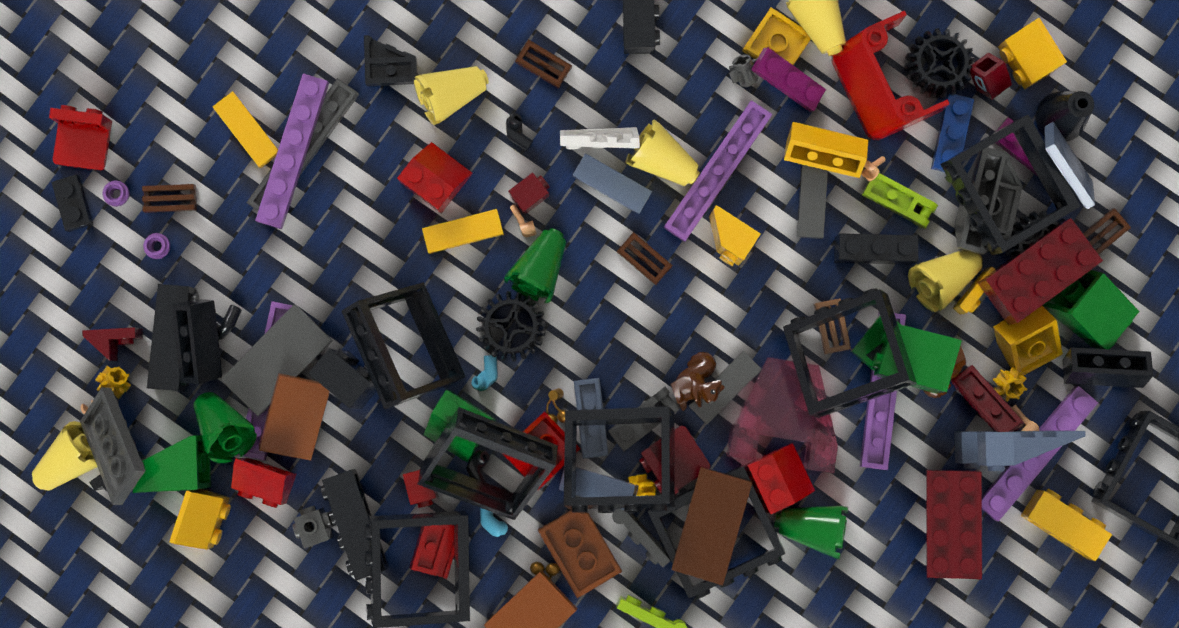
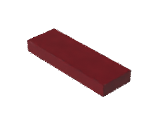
M973 365L951 380L955 388L994 432H1016L1024 426L1022 419Z

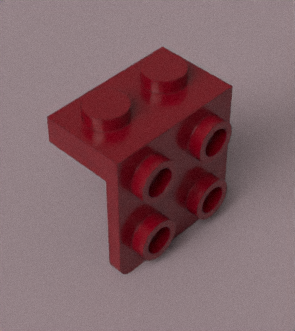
M679 426L675 429V494L679 492V489L698 478L701 467L710 469V463L685 426ZM661 439L640 452L643 458L639 461L647 473L650 471L654 473L658 479L654 481V484L662 495Z

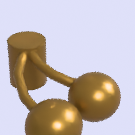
M560 388L549 392L548 396L550 399L546 405V413L555 423H557V419L565 423V411H567L560 410L555 403V400L562 398L564 395L563 390ZM551 401L559 411L557 417L554 414H549L548 409Z
M534 562L530 566V571L535 575L541 570L544 571V566L540 562ZM549 563L546 566L545 570L550 575V580L560 571L556 563Z

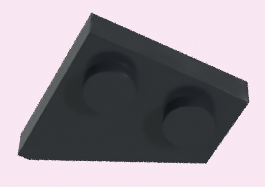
M364 35L366 86L414 84V80H416L414 77L418 76L416 56L405 51L401 52L396 47L387 43L385 45L368 35Z

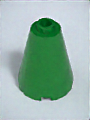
M553 228L543 230L504 277L506 284L510 280L513 283L511 288L516 292H520L522 296H530L533 301H538L540 297L545 299L544 303H550L554 296L566 246L563 233Z
M214 392L203 393L197 397L193 407L204 449L211 461L228 463L233 461L231 457L237 454L241 457L253 447L257 439L253 424Z
M848 507L784 508L782 513L777 512L774 528L779 529V534L830 557L840 559L841 554L836 551L837 548H843L847 520L846 516H842L843 512L848 513Z

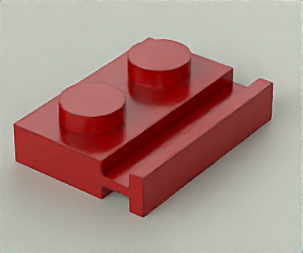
M454 525L422 526L409 568L447 579L454 558Z

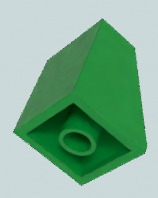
M1094 270L1087 272L1042 305L1053 317L1091 347L1097 349H1111L1140 312L1104 273Z
M898 324L917 384L911 386L931 393L947 392L962 340ZM883 328L879 341L883 343L880 353L875 354L872 368L876 369L874 375L884 378L898 373V369L885 329Z
M446 390L431 413L424 435L436 442L458 407L494 421L495 418L455 392ZM455 436L447 450L468 463L479 444Z
M201 435L189 436L144 459L142 462L144 463L145 472L133 488V493L198 490L211 487L210 458L205 452Z

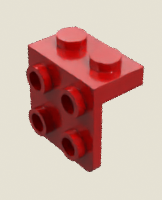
M61 105L60 109L50 108L49 118L58 123L53 162L60 166L103 170L106 165L112 120L102 114L103 111L87 108L86 112L77 111L76 107Z

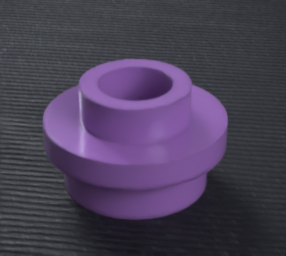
M111 181L103 189V199L111 206H122L129 198V189L121 181ZM115 190H120L118 198L113 197Z
M153 233L145 239L143 248L150 258L161 259L169 253L170 242L163 234ZM157 242H160L162 245L159 251L154 250V245Z

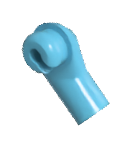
M484 356V370L477 377L475 376L471 382L475 390H487L497 380V356Z
M480 508L482 527L492 536L499 537L500 535H505L508 531L506 522L497 520L493 516V512Z

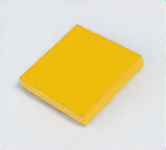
M771 7L742 51L756 59L763 48L769 47L794 66L811 39L800 25Z

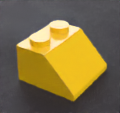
M1037 18L998 46L1000 57L1005 63L1010 65L1015 81L1022 85L1024 89L1049 76L1067 62L1040 18Z
M716 205L709 216L716 251L721 254L719 258L730 266L736 264L739 266L761 233Z
M1043 306L1036 309L1019 323L1008 325L1003 320L993 326L1000 350L1010 368L1014 367L1018 374L1026 375L1063 355L1057 320Z
M205 489L186 490L169 543L205 550L218 545L222 536V530L220 529L222 520H226L230 512L231 505L228 504L230 497Z

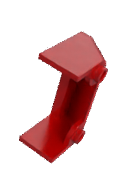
M905 10L867 27L847 40L846 44L842 45L843 51L831 56L832 64L866 135L873 140H881L932 117L950 104L947 99L924 110L920 101L914 96H903L896 100L874 53L886 46L888 42L886 31L899 26L907 15Z

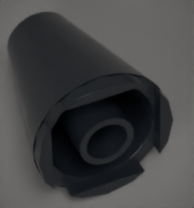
M1084 91L1053 92L1043 98L1035 114L1037 127L1042 135L1045 136V126L1054 122L1065 140L1071 141L1084 131L1094 109V100L1090 94Z

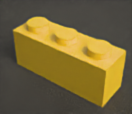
M792 122L786 141L784 160L860 178L867 160L868 140Z
M1050 489L1046 491L1036 490L1022 512L1021 517L1086 559L1096 561L1112 536L1110 532L1105 530L1106 525L1093 517L1089 520L1082 515L1084 511L1072 503H1069V505L1064 504L1060 501L1062 497Z

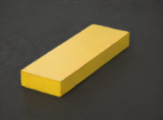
M233 91L212 106L259 168H262L276 157L278 148Z
M497 209L422 228L429 254L504 235Z

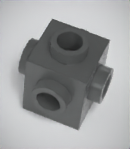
M314 505L300 510L301 516L293 518L295 522L292 525L294 534L297 539H301L304 549L334 537L331 530L333 524L330 520L329 512H325L324 507L316 510Z

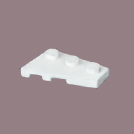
M637 127L560 130V145L566 146V149H580L581 147L640 148Z

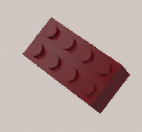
M1069 218L1054 226L977 283L1007 324L1011 325L1019 323L1103 260L1072 218Z
M926 470L927 578L982 580L981 471Z

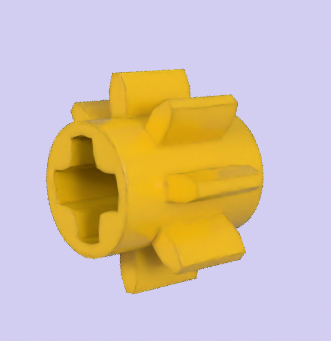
M106 366L103 372H100L95 379L100 383L97 391H100L101 387L112 388L114 396L120 399L131 386L130 383L126 382L129 374H126L119 366L114 368Z
M1014 367L1010 371L1001 369L997 377L993 378L997 385L994 389L1007 402L1010 398L1019 400L1023 392L1027 391L1023 384L1027 378L1022 373L1018 374Z
M647 474L628 477L629 483L639 486L636 496H653L656 494L655 484L652 480L647 479Z

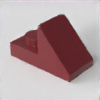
M131 327L82 330V336L108 360L118 361L117 341L118 345H133L134 340L143 339V329Z

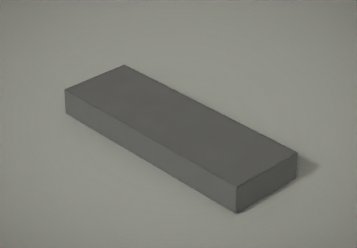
M801 164L797 237L824 238L827 170Z
M742 351L714 380H721V385L725 386L720 392L718 399L713 404H708L702 399V407L700 408L693 401L688 407L707 425L762 369Z

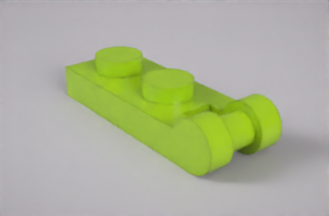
M880 173L874 180L868 182L862 193V196L924 229L927 228L930 222L928 220L929 216L938 207L935 202ZM916 204L922 208L919 214L913 211Z
M628 595L627 598L620 596L616 604L617 609L656 628H687L683 620H669L665 618L666 613L652 606L649 610L641 606L642 601L634 596Z

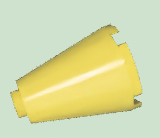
M789 0V2H786L787 8L822 54L828 53V56H833L843 51L842 45L846 44L838 0Z
M477 66L421 74L414 77L416 79L414 80V87L418 100L428 110V112H425V115L433 125L441 123L486 91V84H489L486 72L483 69L480 70Z
M652 120V125L648 124L639 135L640 148H634V155L629 153L625 162L634 168L682 186H686L688 183L692 185L699 176L700 172L697 170L699 165L659 122Z
M963 249L916 264L909 269V284L911 289L916 287L919 295L916 297L927 309L932 312L941 311L981 271L983 259L980 254Z
M73 421L64 426L32 471L33 483L39 489L50 491L97 468L80 422Z

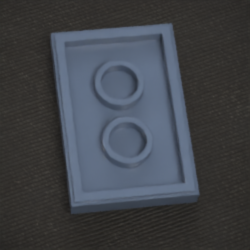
M1052 122L1046 125L1045 150L1084 208L1088 209L1094 206L1095 196L1092 179L1055 123Z

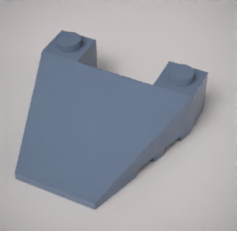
M1067 430L954 432L955 463L964 464L966 469H977L982 465L987 466L988 471H1005V466L1017 465L1083 438L1086 434L1085 431Z

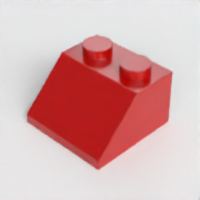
M431 142L411 159L397 179L402 185L442 214L473 173Z
M545 411L523 431L558 445L556 466L538 490L564 466L565 432ZM576 445L577 453L581 449L578 445ZM503 454L524 477L534 466Z
M793 443L745 464L765 510L770 515L795 504L815 491Z
M249 457L236 458L233 466L231 488L238 490L237 495L253 499V496L263 499V504L277 508L278 504L284 505L287 503L297 474Z

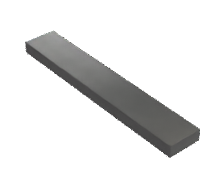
M338 78L325 95L300 175L359 96L358 92ZM272 168L246 202L257 211L259 210Z

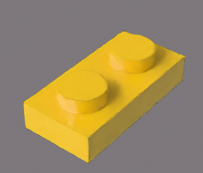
M993 267L984 269L954 305L953 309L960 315L968 312L972 313L980 305L981 301L979 298L984 291L977 282L994 271Z

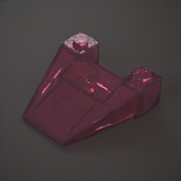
M767 357L735 423L730 429L726 456L755 461L759 435L807 442L804 468L834 473L838 445L831 415L829 414L821 418L810 416L794 362ZM807 364L818 401L825 399L826 393L819 365Z

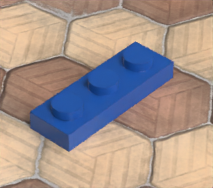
M947 95L946 100L948 99L950 104L943 111L931 169L944 172L940 164L963 151L974 103L973 98Z

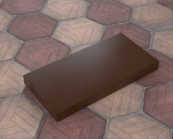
M705 467L700 468L671 570L723 586L752 481Z

